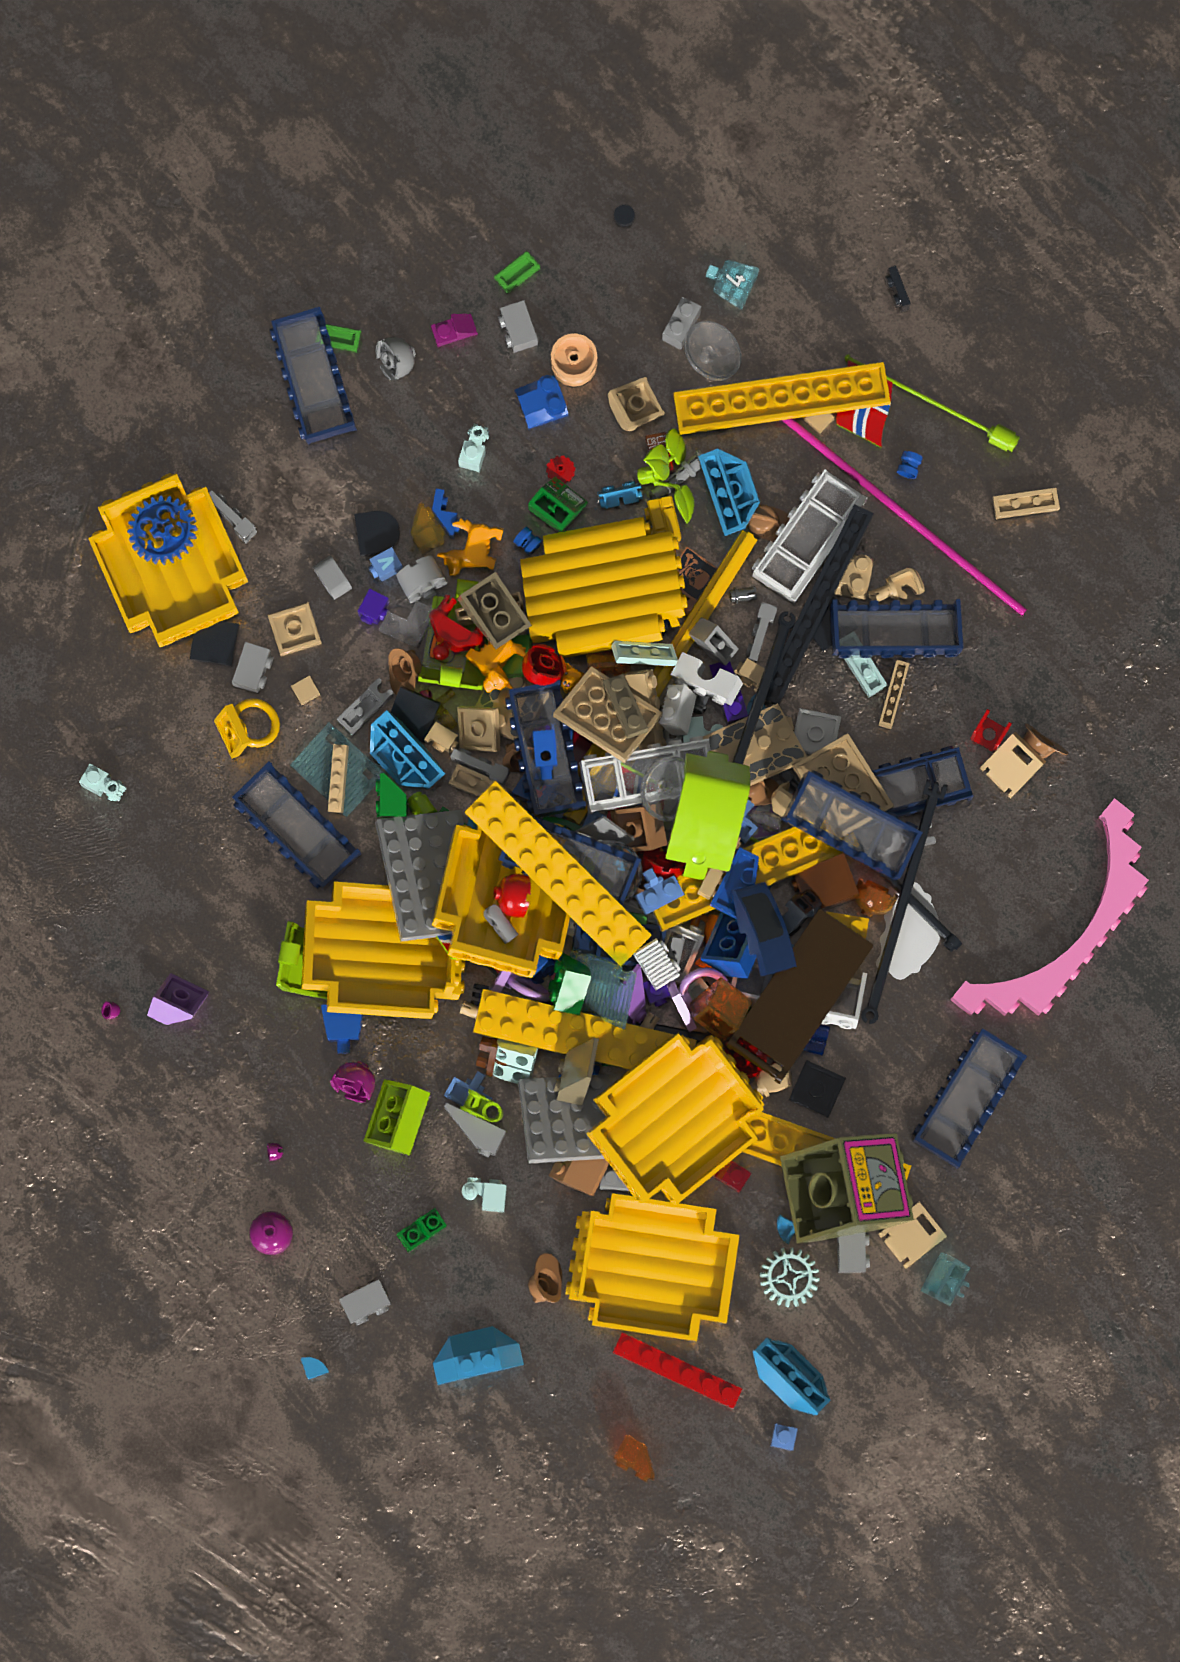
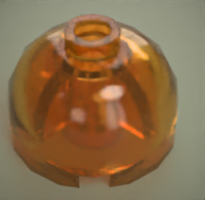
M860 878L856 885L859 895L854 900L857 906L862 909L861 913L872 918L873 915L881 916L891 911L899 896L895 892L893 896L888 894L890 889L870 880L864 883L863 878Z

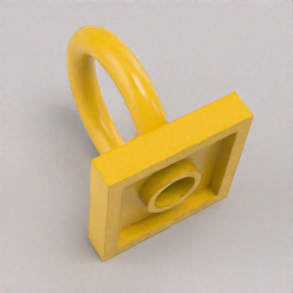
M256 698L245 699L235 707L233 704L224 706L214 720L232 759L240 756L247 746L258 748L269 745L275 740L280 729V720L275 709L267 702ZM257 707L268 714L271 720V730L268 735L261 739H253L247 736L246 725L239 718L240 713L244 709Z

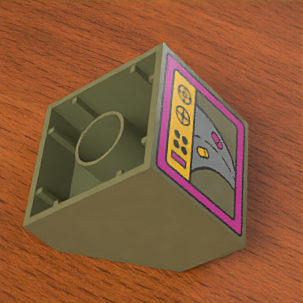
M897 1133L839 1137L780 1156L797 1243L815 1242L881 1230L914 1220L912 1212L913 1202L908 1192L903 1168L904 1156L899 1148Z

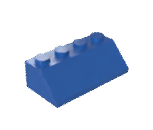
M720 912L700 959L728 977L748 978L757 956L756 954L750 955L746 933L740 934L737 919Z

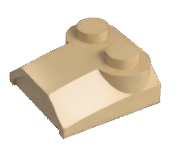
M647 377L610 390L608 393L609 405L619 425L626 431H633L638 426L665 414L647 381Z
M863 554L854 555L835 596L866 601L874 559Z

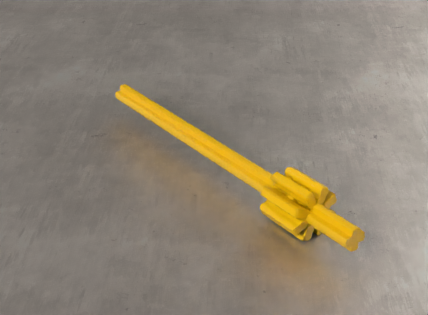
M741 530L670 644H673L677 659H679L682 652L687 654L694 643L689 632L701 617L706 620L709 619L758 540L754 538L753 534ZM656 665L653 670V674L657 679L656 693L658 697H660L671 680V673L675 666ZM592 743L585 756L596 754L597 758L605 757L607 751ZM635 760L626 761L625 764L632 767ZM613 763L589 767L594 800L601 791L609 796L614 795L617 781ZM578 766V776L581 777L580 767ZM582 783V795H583V800L586 801V799H585V793H584V788H583V783ZM587 804L585 810L563 813V816L567 820L580 825L588 812Z

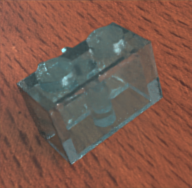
M941 1252L921 1292L943 1304L951 1306L956 1295L964 1297V1294L960 1292L961 1286H970L964 1279L971 1267Z

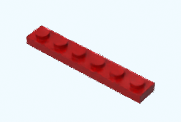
M624 1333L621 1334L613 1351L614 1354L732 1409H734L742 1391V1388Z

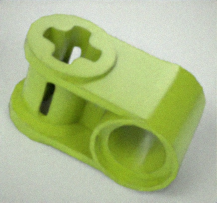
M471 1089L468 1090L469 1095L464 1105L460 1106L459 1109L492 1123L502 1119L504 1113L499 1104ZM492 1106L497 1107L499 1111L495 1118H489L487 1115L488 1109Z

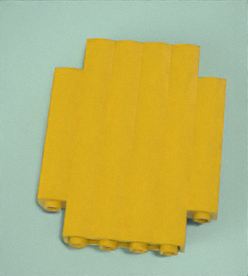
M169 473L162 476L159 481L154 483L147 482L140 489L127 491L121 495L122 497L115 500L108 499L98 507L108 530L96 531L88 539L130 633L150 625L159 647H163L239 613L229 590L244 585L248 580L207 487L195 488L190 494L186 495L177 473ZM160 495L163 496L165 501L168 496H171L173 502L178 498L181 501L180 505L185 503L188 506L187 510L191 509L193 512L191 517H195L197 521L192 525H196L198 528L197 531L192 532L197 536V539L190 540L194 546L186 547L189 553L181 552L182 559L180 560L175 556L174 563L166 559L165 565L162 564L160 559L157 564H154L152 558L147 562L144 559L145 555L140 557L137 554L138 550L134 551L132 548L135 543H130L129 538L133 535H129L127 530L133 528L128 524V521H135L131 514L139 513L136 507L139 506L143 509L145 507L143 501L151 504V497L159 501ZM166 512L162 515V519L169 518L176 529L173 532V536L177 537L181 534L182 530L179 529L176 523L178 521L181 523L187 522L180 519L179 513L177 515L178 519L173 520L171 512ZM147 524L144 527V531L149 535L148 539L139 537L145 541V549L147 548L148 540L154 543V548H160L164 541L156 542L149 530L153 524ZM164 527L160 529L161 533L165 532Z
M644 517L543 535L545 555L520 559L528 620L532 625L529 627L533 644L556 640L559 655L561 654L563 658L611 650V645L614 641L649 643L663 640L662 632H665L664 620L669 619L671 627L680 626L679 618L685 616L684 608L688 607L687 597L682 595V588H685L684 577L679 575V569H682L681 557L676 554V550L680 549L678 537H673L672 531L652 535L650 523H646Z
M456 825L452 834L432 926L442 930L453 931L447 955L456 959L468 960L478 965L490 966L501 971L532 978L537 969L539 955L559 960L563 952L570 916L530 878L531 895L527 894L526 901L529 902V907L524 918H514L505 915V918L508 919L518 933L515 938L505 944L493 926L484 918L483 912L491 905H497L496 899H493L494 887L499 886L500 881L505 876L523 874L521 873L522 869L514 866L512 870L502 866V861L498 859L502 849L478 825L476 830L468 825ZM550 833V835L563 847L567 839ZM569 853L576 861L582 864L581 858Z
M334 882L331 902L307 900L304 915L301 989L328 991L327 1012L432 1019L433 1014L437 1013L438 1000H434V998L458 1000L460 995L464 994L465 981H461V973L465 972V960L451 959L436 937L400 941L389 885Z
M674 1034L593 1099L606 1117L586 1134L639 1203H645L659 1190H662L672 1204L680 1203L758 1139L755 1135L756 1130L745 1121L764 1110V1103L761 1101L763 1097L756 1089H752L747 1075L737 1069L735 1059L730 1054L727 1055L722 1049L723 1044L716 1036H707L690 1049V1043L685 1036Z
M612 1193L611 1198L606 1199L605 1211H609V1215L600 1214V1212L582 1211V1216L577 1215L575 1229H580L579 1237H574L572 1250L576 1251L575 1260H570L569 1272L573 1273L572 1282L567 1281L565 1294L570 1295L569 1300L595 1304V1308L590 1307L588 1320L592 1321V1326L697 1342L700 1320L727 1323L739 1235L713 1231L716 1209L680 1203L672 1204L671 1202L648 1199L645 1203H639L633 1196Z

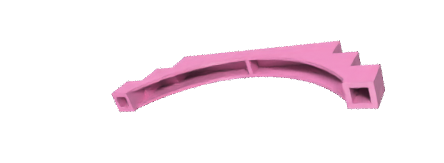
M1114 798L1099 817L1103 822L1107 841V874L1099 905L1080 938L1055 961L1026 976L991 984H970L965 981L950 999L953 1003L970 1016L974 1012L979 1014L986 1005L983 1002L984 1000L1004 1016L1008 1012L1013 1014L1020 1005L1017 1000L1038 1016L1042 1012L1046 1014L1054 1005L1051 1000L1056 995L1060 997L1068 988L1064 985L1070 978L1073 981L1081 972L1078 969L1081 963L1087 964L1094 955L1091 952L1096 945L1098 947L1102 946L1108 938L1105 935L1109 929L1115 930L1121 922L1119 919L1120 915L1123 912L1127 914L1135 905L1132 902L1136 896L1141 897L1148 889L1146 883L1149 880L1129 865V863L1133 865L1141 856L1138 852L1142 847L1122 832V830L1127 832L1134 823L1131 820L1135 815L1133 812Z

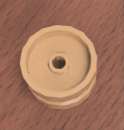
M574 333L567 334L556 341L551 351V368L556 379L562 384L572 387L582 386L592 379L597 369V351L590 339L584 335Z

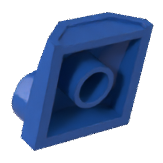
M555 375L542 376L535 382L514 389L524 413L528 429L568 416L566 403Z

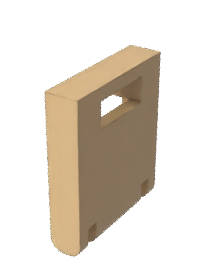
M1014 732L980 769L984 771L989 768L990 771L986 775L1004 793L1010 788L1012 791L1008 794V797L1011 799L1046 761ZM1017 745L1033 759L1029 764L1013 750Z
M920 1202L912 1207L913 1221L886 1228L878 1234L880 1237H884L887 1233L890 1235L884 1242L900 1262L906 1257L909 1259L903 1265L905 1269L947 1237ZM922 1213L937 1230L930 1236L916 1219Z

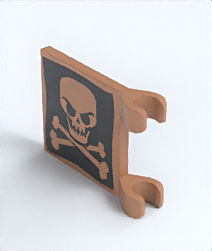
M686 547L680 555L682 569H679V575H683L685 588H682V595H686L689 599L687 602L688 607L684 608L685 616H688L716 572L717 567L689 547Z

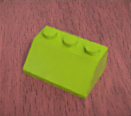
M384 1079L363 1141L394 1152L410 1155L430 1093L413 1085Z

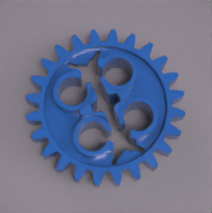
M160 495L159 501L151 497V504L143 501L145 507L142 509L137 506L136 508L139 513L131 514L135 521H128V524L133 527L127 530L129 535H133L129 538L130 543H135L132 548L134 551L138 550L137 554L140 557L145 555L144 559L147 562L152 558L154 564H157L159 559L163 565L166 564V559L174 563L175 556L181 560L182 556L180 553L188 554L189 552L186 547L194 546L190 540L197 539V536L192 533L198 530L196 525H192L197 522L195 517H191L193 512L191 509L187 510L188 506L185 503L180 505L181 501L178 498L173 502L171 496H168L166 501L162 495ZM166 512H171L173 520L178 519L177 515L179 513L180 519L187 522L181 523L178 521L176 523L179 529L182 530L181 534L177 537L173 536V532L176 529L169 518L162 519V515ZM153 524L149 531L156 542L164 541L160 548H154V543L148 540V545L145 549V541L139 538H149V535L144 531L145 525ZM162 527H164L165 532L161 533L160 530Z

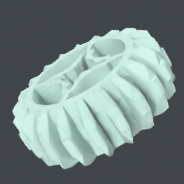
M790 1247L789 1254H786L785 1248H781V1256L774 1251L773 1256L775 1260L770 1257L766 1258L770 1266L762 1265V1268L767 1270V1273H760V1277L767 1280L762 1281L760 1285H768L769 1287L763 1291L764 1294H768L771 1291L773 1294L769 1300L772 1301L775 1297H778L777 1305H781L782 1300H786L785 1307H789L792 1300L794 1306L797 1307V1299L799 1298L803 1304L806 1303L804 1295L806 1294L812 1298L813 1294L809 1289L817 1290L818 1288L812 1284V1281L819 1282L818 1277H813V1274L818 1273L819 1270H811V1266L815 1264V1261L813 1260L808 1264L806 1260L810 1255L806 1254L804 1258L800 1257L802 1254L801 1249L798 1250L797 1255H794L793 1247ZM789 1259L798 1261L806 1270H793ZM782 1261L783 1274L771 1278L774 1266ZM787 1267L788 1271H790L791 1274H800V1276H796L792 1280V1287L791 1283H787L788 1281H785L784 1279L778 1280L782 1279L787 1275ZM803 1277H808L806 1287L797 1294L796 1281ZM774 1284H785L788 1287L790 1296L777 1291Z

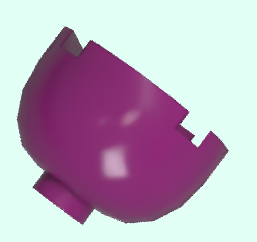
M361 1061L342 1064L330 1081L331 1086L336 1092L341 1090L347 1093L344 1097L355 1102L364 1103L367 1099L370 1100L375 1089V1077L369 1066Z
M266 1211L259 1214L252 1221L249 1228V1238L252 1245L259 1252L266 1255H277L284 1252L290 1246L293 1238V1227L283 1214L276 1211Z

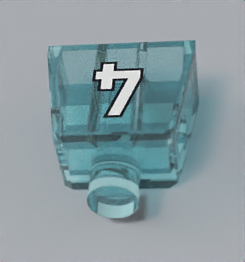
M726 260L722 269L710 265L706 277L716 281L714 292L742 310L758 277L759 268Z

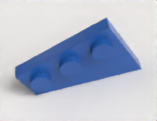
M739 847L730 870L726 872L710 904L711 907L737 919L732 890L755 884L759 861L758 856Z

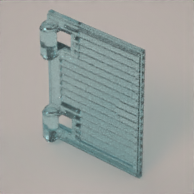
M328 722L290 766L329 801L333 745L325 738L330 734L336 739L334 744L348 745L344 812L342 813L347 817L375 787L376 779H380V773L384 772L336 727ZM366 769L374 774L370 780L363 774Z
M573 947V950L570 952L571 958L585 963L591 973V979L581 1011L599 1016L603 1021L625 1029L637 973L623 971L619 965L590 953L583 954L581 949ZM620 979L627 981L626 984L620 982Z

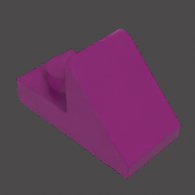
M450 314L451 319L431 325L437 347L477 335L472 315Z

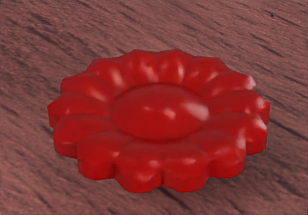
M563 455L560 457L555 456V458L550 459V462L547 463L546 473H548L547 477L550 479L557 477L566 484L575 475L574 463L570 461V458H565Z

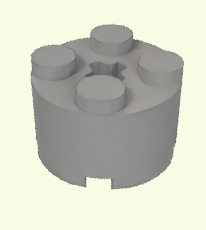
M425 556L415 560L417 564L411 567L408 564L396 574L398 582L410 603L418 601L423 596L425 599L431 598L436 594V589L448 583L433 556Z

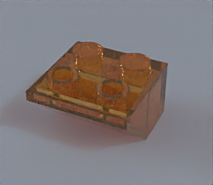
M612 649L586 654L587 671L592 666L604 675H614V677L631 671V664L616 663Z
M720 977L690 1002L692 1018L720 1041L724 1042L739 1029L752 1001L723 977Z
M626 1435L613 1458L617 1460L615 1465L625 1471L628 1468L636 1471L635 1476L645 1482L648 1479L653 1480L655 1474L647 1446Z

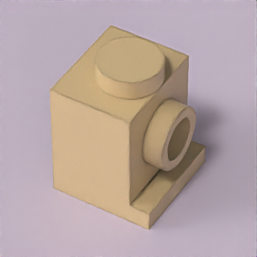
M747 658L744 663L740 662L734 673L739 676L745 686H754V692L756 693L765 668Z
M438 722L434 723L424 739L425 744L429 746L432 742V747L441 753L444 751L452 753L459 745V742H457L458 735Z

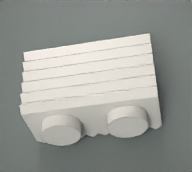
M668 685L666 697L664 698L665 701L663 702L664 705L662 706L663 709L661 710L663 713L659 723L671 735H687L697 695L687 685Z
M657 938L633 954L655 990L680 976L678 964L674 959L670 961L666 954L669 952L662 940L659 942Z

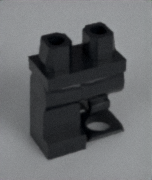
M809 889L801 894H796L785 905L789 910L782 915V918L785 922L789 938L802 928L800 925L808 917L814 916L822 907L821 900ZM805 895L809 896L813 902L808 900Z

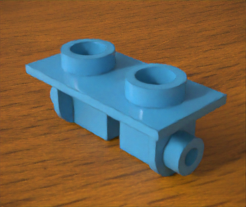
M628 481L622 483L623 486L614 488V485L602 487V491L597 492L599 497L603 496V499H599L601 508L605 507V509L620 506V497H623L624 505L639 502L640 499H643L642 492L637 491V489L641 488L640 484L635 483V481Z

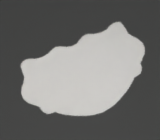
M914 882L911 894L938 919L936 910L931 903L930 894L925 893L921 886ZM891 886L887 891L889 904L884 912L886 929L880 937L881 953L876 961L877 967L881 960L899 894ZM909 904L907 905L888 971L894 978L899 980L920 971L921 965L933 954L941 937Z

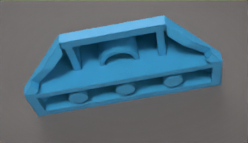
M718 448L698 456L724 535L727 536L745 529L760 504L748 463Z
M388 710L371 724L370 754L398 785L430 788L446 774L427 748L403 722Z
M493 1326L449 1336L433 1362L438 1385L524 1365L519 1343Z
M766 1338L753 1351L759 1378L791 1409L817 1415L830 1402L823 1375L791 1344Z

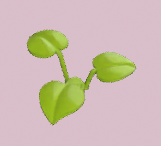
M675 428L670 429L666 434V448L660 444L648 452L643 461L649 466L639 468L637 476L642 485L654 483V486L661 485L675 488V503L684 521L688 523L694 511V497L687 485L680 487L678 484L660 481L666 480L669 477V462L675 460L679 465L686 458L684 439Z

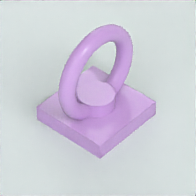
M699 968L690 972L681 981L679 988L674 980L666 984L689 1032L697 1029L691 1014L704 1016L717 1012L725 1005L730 993L727 978L720 971L713 968ZM708 976L716 979L721 986L719 998L709 1006H695L687 990L689 985L699 977Z
M500 970L490 990L501 993L504 986L509 989L512 987L533 1000L539 1002L550 1001V993L542 985L532 983L528 977Z

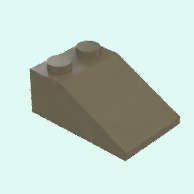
M496 572L462 593L457 599L470 619L495 649H498L532 626Z
M593 1038L567 1051L565 1059H560L558 1072L562 1074L561 1079L557 1078L554 1091L558 1092L556 1100L583 1105L592 1077L598 1038Z

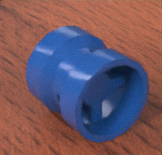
M903 451L901 456L902 463L898 466L897 474L906 478L916 479L919 472L917 468L921 465L923 457L914 452Z
M526 526L518 533L513 542L517 546L524 548V552L531 556L541 546L543 540L539 536H534L532 530Z

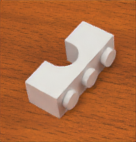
M682 652L671 673L675 684L687 685V687L694 689L693 692L699 696L705 697V695L712 697L714 702L720 705L726 703L732 706L743 684L739 676L720 668L714 678L704 680L701 678L705 669L703 662Z

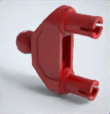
M447 594L437 609L432 610L429 614L436 641L440 643L433 648V656L439 661L448 658L449 649L455 653L469 651L471 648L477 650L484 645L485 641L484 634L477 626L474 631H469L447 617L457 603L453 597L450 600L451 596Z

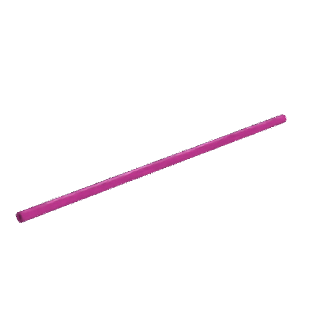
M794 419L782 420L1021 616L1027 611L1023 605Z

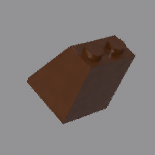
M844 853L817 863L793 875V880L790 881L794 893L798 892V894H801L807 889L811 890L821 900V910L823 911L852 902L859 895ZM805 895L808 900L813 902L809 896Z

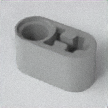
M331 555L312 566L333 600L352 589L347 578Z

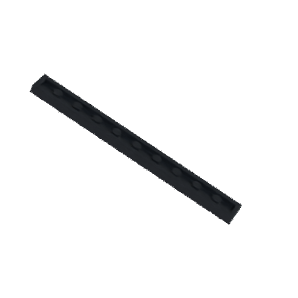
M854 504L782 649L765 700L774 704L778 703L780 706L874 513Z

